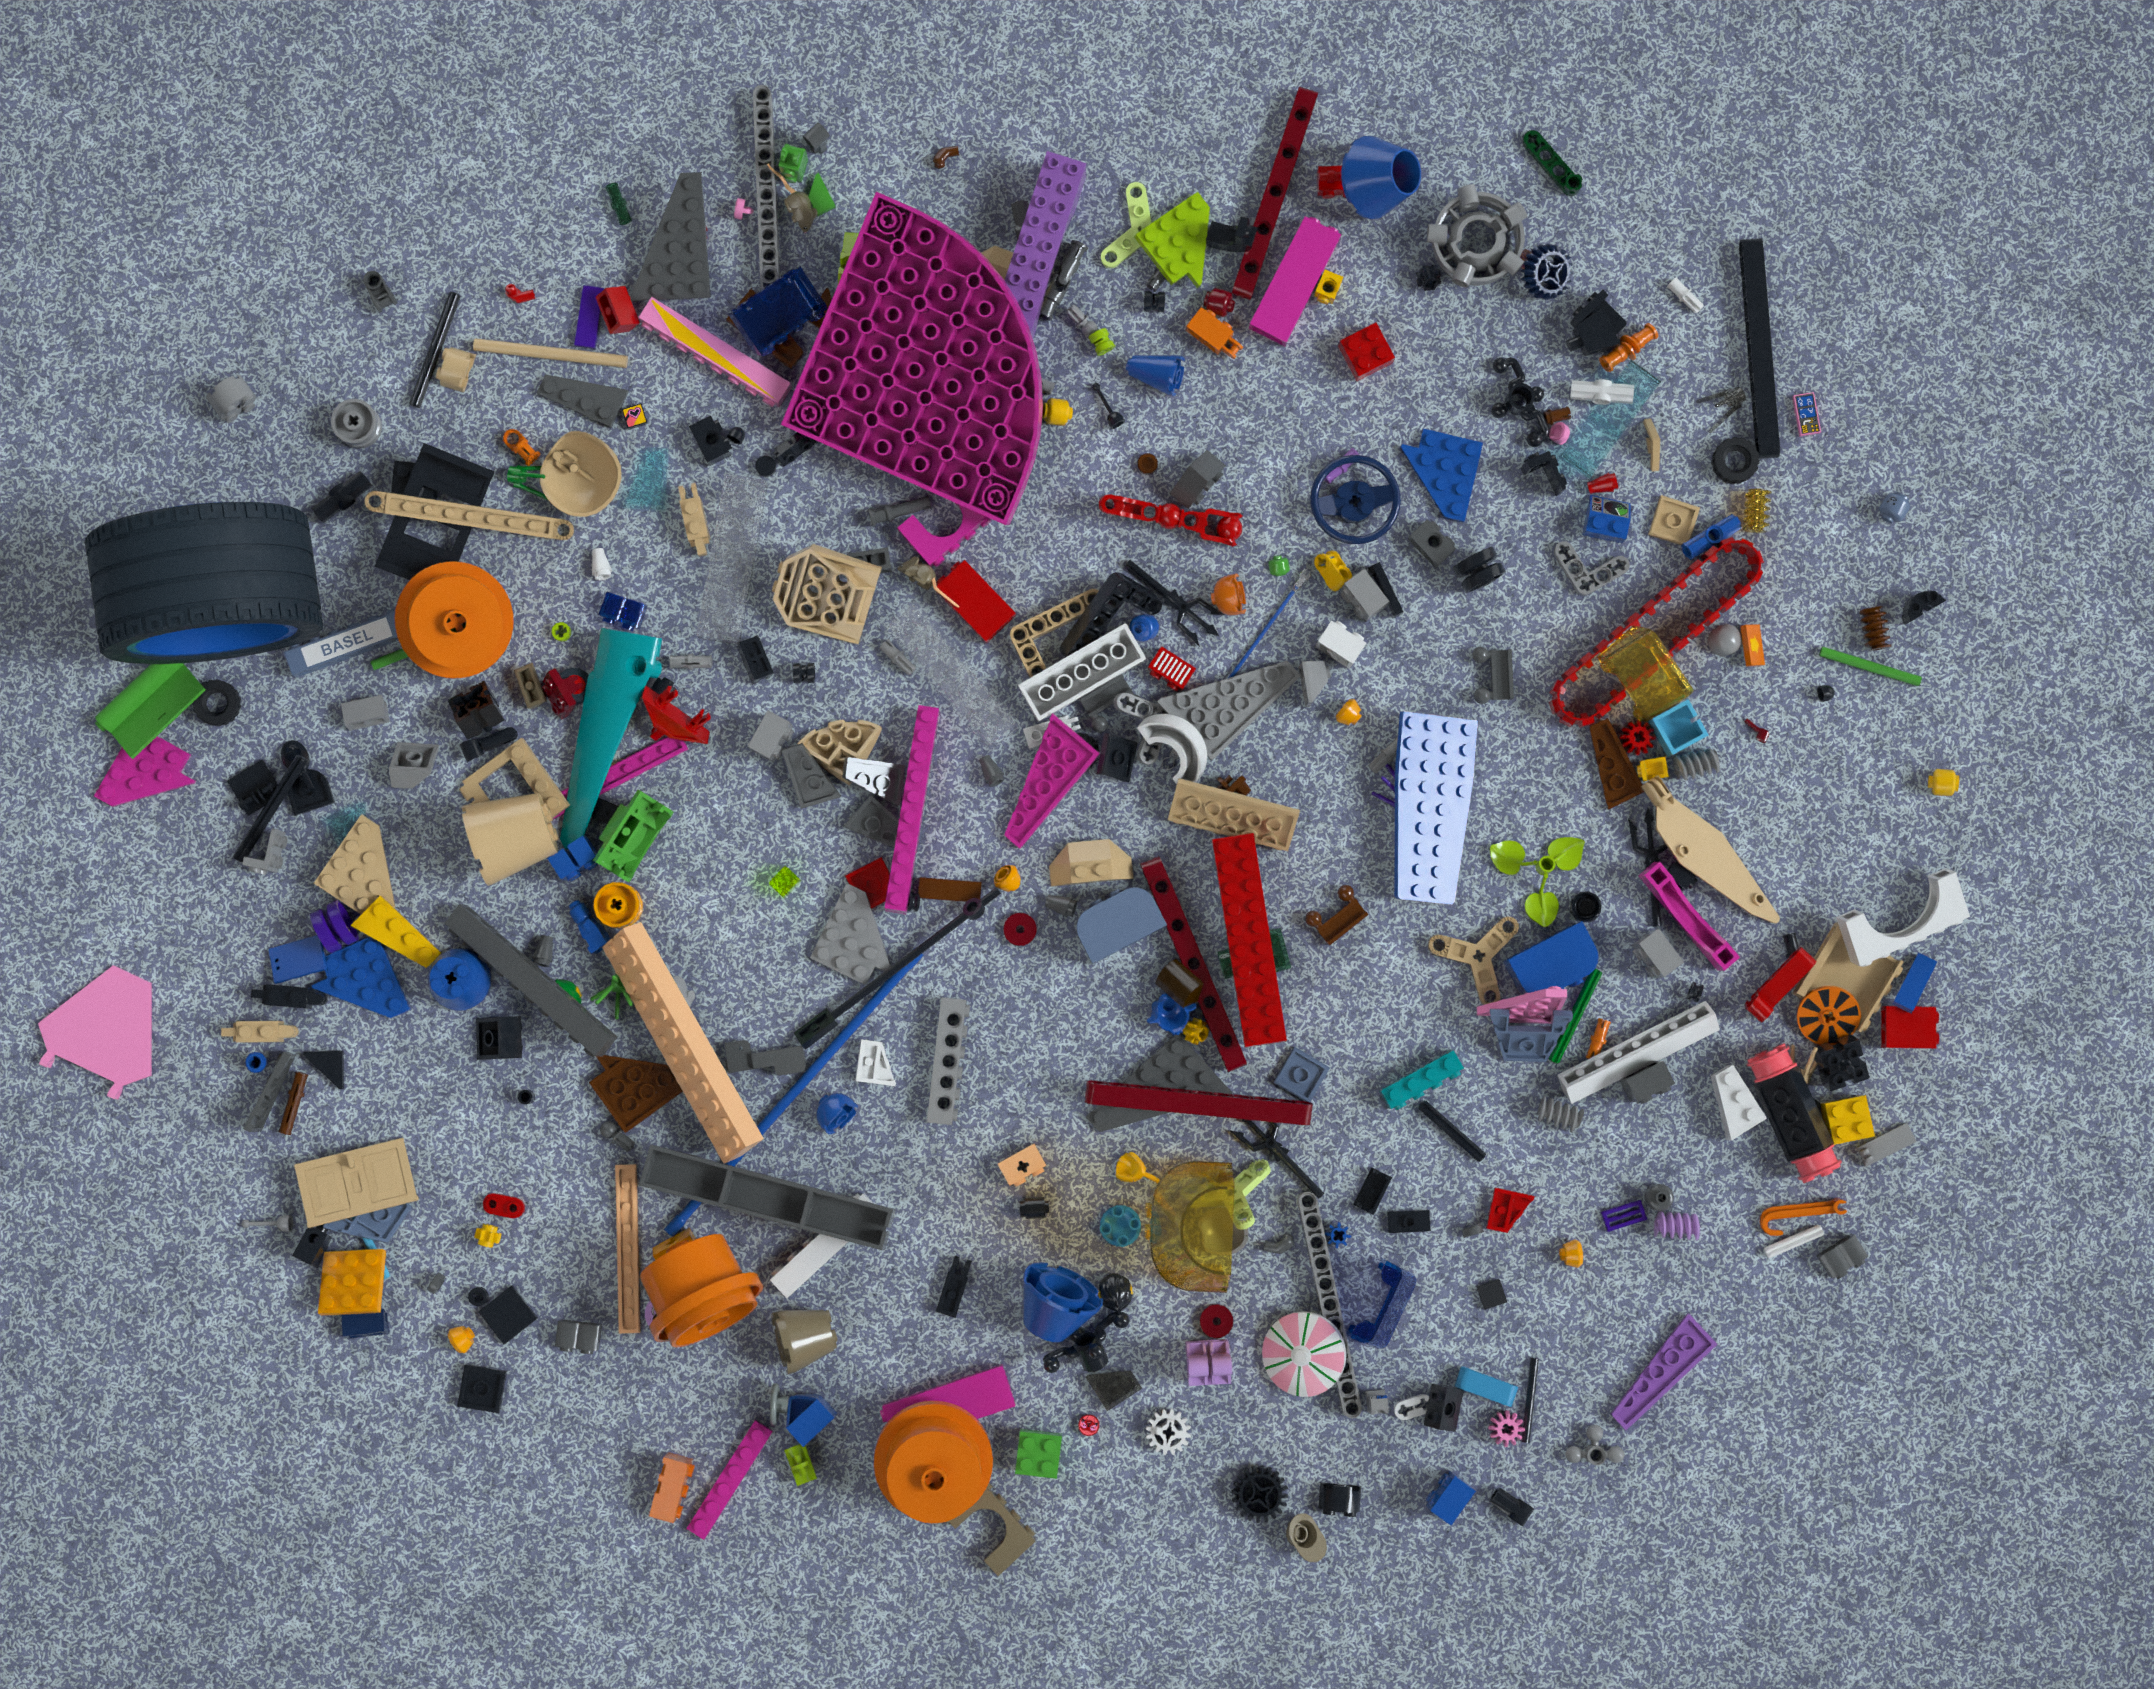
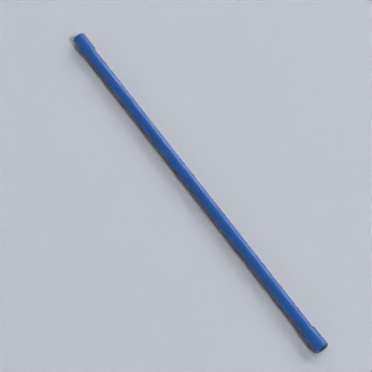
M923 954L898 971L878 989L757 1125L761 1135L770 1128L907 972L924 956ZM745 1154L725 1164L736 1166ZM691 1200L670 1221L664 1230L671 1237L675 1236L703 1202Z

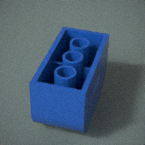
M1583 921L1509 957L1503 963L1516 988L1524 995L1525 993L1548 989L1552 986L1564 989L1566 986L1570 988L1583 983L1584 980L1582 978L1592 973L1596 968L1599 956L1592 938Z

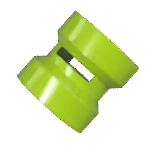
M1107 328L1097 330L1088 337L1090 342L1096 347L1095 352L1097 356L1104 355L1116 347L1114 342L1108 337L1109 332Z

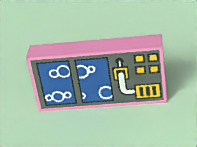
M1814 392L1794 395L1792 399L1799 437L1820 434L1821 428Z

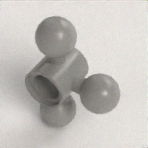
M1591 1425L1587 1428L1586 1435L1591 1444L1584 1451H1581L1577 1446H1571L1565 1453L1567 1460L1571 1463H1577L1582 1458H1586L1593 1465L1603 1464L1606 1458H1609L1613 1463H1619L1625 1456L1623 1449L1619 1446H1613L1608 1451L1599 1446V1440L1603 1437V1430L1598 1425ZM1594 1449H1598L1600 1452V1456L1596 1460L1590 1458V1453Z

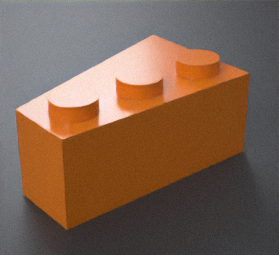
M668 1452L663 1457L662 1463L664 1465L661 1474H659V1483L654 1494L649 1517L674 1523L676 1518L680 1519L683 1511V1506H680L682 1497L686 1498L689 1486L686 1485L688 1477L692 1478L695 1465H692V1458Z

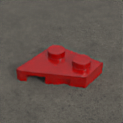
M1494 1187L1486 1229L1508 1233L1516 1220L1524 1213L1523 1211L1534 1200L1535 1196Z

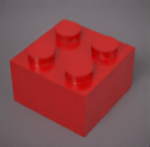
M1377 322L1340 340L1338 344L1357 382L1393 364L1395 356Z

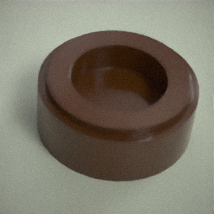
M1150 453L1141 455L1137 462L1139 471L1146 475L1154 473L1158 466L1157 458Z

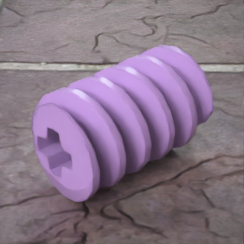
M1659 1211L1654 1221V1236L1657 1237L1658 1232H1661L1662 1238H1665L1666 1233L1669 1232L1672 1239L1675 1233H1678L1679 1239H1682L1683 1234H1686L1687 1240H1690L1692 1234H1694L1695 1240H1698L1700 1235L1698 1216L1692 1214L1689 1217L1688 1213H1684L1681 1217L1678 1212L1674 1216L1671 1212H1667L1664 1215L1663 1211Z

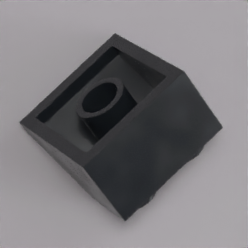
M521 1016L476 1018L477 1060L522 1058Z

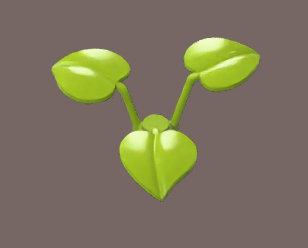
M1574 837L1558 838L1548 846L1547 853L1549 856H1543L1539 861L1534 860L1531 862H1522L1525 858V850L1516 841L1508 840L1491 845L1489 849L1491 860L1494 866L1503 874L1515 875L1519 872L1520 865H1535L1537 873L1543 875L1539 894L1532 893L1529 895L1524 907L1526 914L1531 920L1541 927H1548L1555 920L1559 909L1558 899L1554 893L1546 892L1543 894L1548 874L1554 870L1555 866L1563 871L1575 869L1582 859L1585 841Z

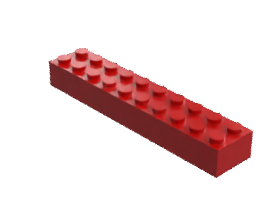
M1254 833L1212 839L1244 1048L1286 1042L1287 1037Z

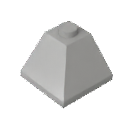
M1304 661L1299 666L1305 708L1311 706L1328 682V678H1331L1330 668L1325 666V661Z
M397 742L389 766L391 787L412 789L429 776L434 766L439 744Z

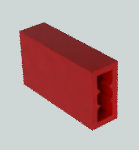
M965 560L961 563L958 561L951 567L950 570L952 572L947 577L943 575L937 580V588L959 605V608L940 595L987 644L1016 617V613Z

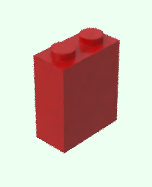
M1881 1006V1048L1936 1049V1045L1939 1044V1033L1936 1032V1024L1939 1023V1012L1936 1011V1007L1915 1006L1911 1014L1897 1006Z

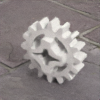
M1172 1408L1169 1413L1162 1409L1161 1415L1155 1412L1156 1418H1149V1422L1152 1425L1146 1426V1430L1150 1431L1146 1438H1152L1149 1445H1156V1452L1163 1449L1164 1455L1167 1454L1168 1450H1171L1172 1455H1175V1449L1183 1451L1181 1445H1188L1185 1438L1191 1437V1434L1186 1432L1191 1426L1184 1424L1188 1419L1186 1417L1181 1419L1180 1411L1175 1415ZM1166 1418V1422L1161 1426L1156 1425L1160 1420ZM1174 1419L1181 1424L1182 1430L1175 1427ZM1170 1423L1171 1430L1174 1432V1434L1171 1433L1167 1440L1165 1432H1163V1430H1167V1427H1169ZM1154 1434L1162 1437V1444L1157 1441ZM1176 1438L1180 1439L1176 1444L1171 1445V1441Z

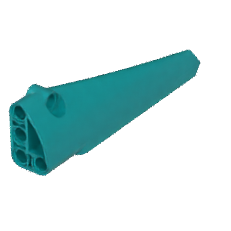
M601 628L594 670L590 672L587 679L567 801L570 806L565 809L560 841L565 849H568L567 845L584 836L615 753L649 678H657L661 674L662 665L660 661L656 660V657L660 656L662 638Z

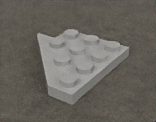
M846 883L810 958L867 985L875 967L886 971L891 967L866 892Z

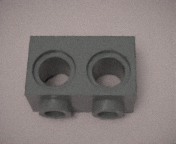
M888 547L847 554V556L882 567L880 574L892 572Z

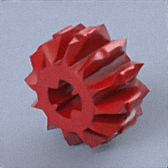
M1637 720L1635 725L1629 722L1628 728H1622V732L1626 735H1621L1619 739L1626 740L1622 746L1623 748L1627 745L1629 746L1627 753L1630 754L1634 749L1635 756L1640 755V750L1643 754L1648 753L1647 748H1653L1654 745L1650 741L1656 740V737L1650 736L1654 729L1647 730V722L1641 727L1640 720ZM1640 734L1641 740L1636 742L1634 735Z

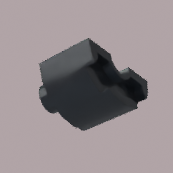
M1923 591L1912 596L1904 604L1902 615L1904 625L1923 615V609L1929 611L1946 600L1936 591Z
M1320 1482L1318 1508L1323 1509V1514L1326 1515L1344 1512V1516L1356 1517V1513L1360 1511L1362 1486Z

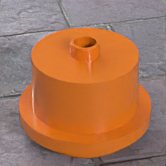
M457 561L442 562L421 570L405 585L396 604L395 629L403 650L417 666L440 677L465 678L485 671L496 663L505 652L513 632V610L506 591L491 574L469 563Z
M712 1234L690 1242L688 1240L681 1241L668 1248L666 1254L649 1264L640 1274V1279L657 1314V1317L649 1325L654 1340L656 1342L669 1341L671 1346L676 1348L697 1343L736 1324L757 1307L758 1303L755 1298L763 1290V1284L757 1273L742 1272L722 1234Z
M924 1401L902 1409L887 1422L876 1442L874 1473L882 1494L896 1509L920 1522L943 1523L960 1516L980 1499L989 1484L992 1474V1447L984 1427L970 1412L952 1403Z

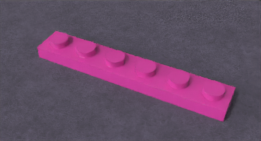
M757 1420L754 1421L686 1529L703 1540L706 1538L773 1431Z

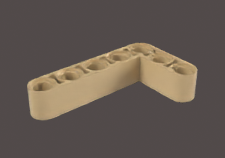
M1090 589L1011 629L1010 638L1029 678L1033 677L1032 670L1034 668L1046 669L1033 640L1080 618L1090 604L1088 597L1096 595L1099 590ZM1072 604H1078L1081 610L1078 613H1072L1069 607ZM1059 613L1062 615V620L1060 622H1053L1051 615ZM1035 622H1041L1044 628L1041 631H1035L1032 625ZM1022 631L1025 633V637L1023 640H1016L1014 633ZM1026 649H1031L1034 652V656L1026 659L1023 656V652Z

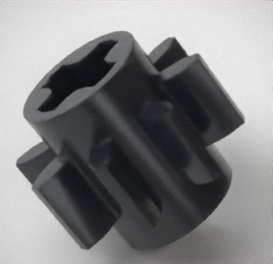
M1434 265L1422 266L1420 272H1416L1418 278L1416 280L1418 287L1423 286L1424 291L1435 290L1438 284H1441L1440 270H1435Z

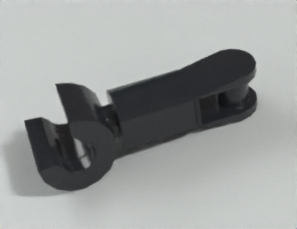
M507 727L498 733L496 732L480 739L481 742L478 739L464 741L460 744V748L468 763L474 758L482 756L484 754L483 750L488 752L503 744L514 741L518 733L513 727Z

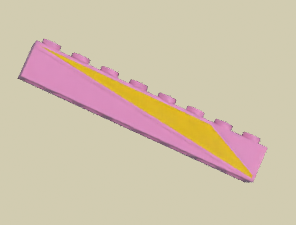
M653 297L650 298L638 317L643 328L650 332L652 330L658 332L659 337L667 343L671 340L677 344V349L683 353H687V351L692 353L696 361L704 364V362L711 365L710 369L719 375L722 373L729 376L728 380L737 386L739 383L746 387L745 390L753 396L760 395L764 398L762 401L771 407L774 405L780 407L792 388L789 381Z

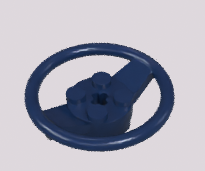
M1347 455L1331 461L1319 472L1312 485L1310 504L1317 524L1327 535L1346 544H1365L1382 537L1393 526L1400 511L1401 495L1394 475L1381 462L1368 456ZM1349 463L1369 465L1378 470L1389 483V485L1369 487L1366 482L1349 481L1340 486L1335 494L1318 498L1320 487L1327 475L1337 467ZM1352 498L1359 500L1357 507H1353V504L1349 503ZM1392 503L1390 515L1385 523L1376 531L1363 536H1348L1339 533L1323 518V516H1338L1347 523L1358 524L1365 521L1373 510Z

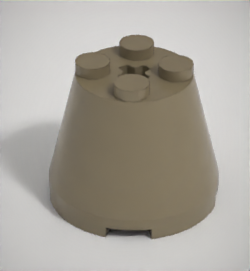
M780 1310L771 1313L772 1325L776 1328L774 1331L783 1367L787 1366V1375L803 1369L837 1348V1335L835 1329L831 1330L830 1322L832 1320L829 1310Z

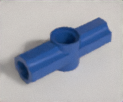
M1731 514L1683 543L1681 547L1685 557L1692 560L1717 545L1720 541L1741 530L1740 520L1737 516ZM1708 533L1714 536L1715 541L1709 538Z

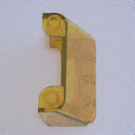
M1632 626L1597 656L1601 662L1600 667L1607 674L1609 672L1615 674L1634 701L1635 705L1632 707L1634 710L1632 713L1638 721H1649L1693 693L1692 686L1662 641L1649 628Z

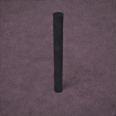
M1532 1357L1530 1358L1523 1421L1525 1431L1522 1432L1521 1442L1530 1443L1539 1358Z

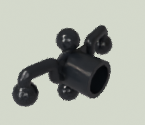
M1502 357L1497 358L1493 362L1494 371L1505 373L1508 367L1511 366L1517 378L1511 380L1508 384L1509 392L1505 397V404L1495 403L1491 407V413L1498 419L1503 418L1507 411L1513 415H1520L1526 421L1536 418L1541 432H1530L1526 440L1529 446L1538 447L1550 433L1543 413L1536 410L1533 402H1540L1544 398V390L1539 386L1531 388L1529 385L1524 384L1525 374L1517 359L1512 357L1506 359ZM1515 394L1524 396L1526 406H1517L1512 401L1511 396Z
M1112 1312L1096 1326L1093 1333H1085L1083 1327L1078 1328L1069 1336L1075 1342L1070 1348H1059L1043 1357L1044 1369L1049 1373L1057 1372L1060 1367L1058 1358L1066 1355L1070 1359L1078 1357L1086 1372L1101 1370L1108 1363V1356L1102 1345V1341L1106 1338L1104 1330L1111 1323H1114L1118 1328L1127 1327L1130 1322L1129 1316L1124 1312Z

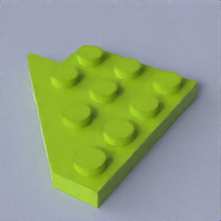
M1198 191L1134 236L1171 286L1186 275L1197 289L1202 284L1210 207Z

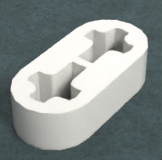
M1420 1394L1398 1401L1394 1406L1395 1415L1401 1420H1408L1426 1414L1427 1409L1424 1410L1422 1407L1415 1408V1405L1420 1404V1399L1422 1398L1428 1401L1429 1396ZM1404 1404L1405 1407L1412 1406L1413 1409L1406 1411L1407 1415L1403 1416L1402 1413H1398L1401 1405Z

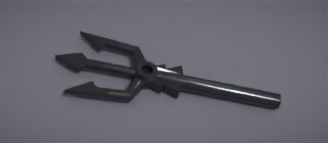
M1129 560L1125 564L1129 570L1166 598L1164 604L1171 605L1172 609L1178 610L1176 625L1199 647L1197 634L1192 633L1182 624L1186 613L1206 629V633L1219 637L1214 625L1207 624L1192 612L1190 608L1199 603L1211 611V615L1225 616V614L1199 597L1185 602L1182 596H1178L1175 589L1170 592L1133 561Z
M1647 808L1643 820L1647 824L1648 849L1637 845L1635 833L1637 827L1628 818L1633 850L1646 856L1644 862L1646 864L1645 869L1653 862H1660L1657 857L1658 854L1668 848L1665 842L1664 845L1656 848L1653 847L1652 822L1654 818L1649 808ZM1650 891L1653 927L1661 926L1660 903Z
M1241 1119L1242 1122H1246L1264 1140V1142L1256 1146L1243 1136L1244 1133L1229 1130L1253 1152L1268 1149L1270 1154L1274 1155L1276 1163L1281 1160L1318 1199L1324 1195V1192L1287 1155L1289 1150L1282 1147V1144L1276 1141L1279 1130L1276 1122H1269L1273 1129L1268 1138L1252 1120Z

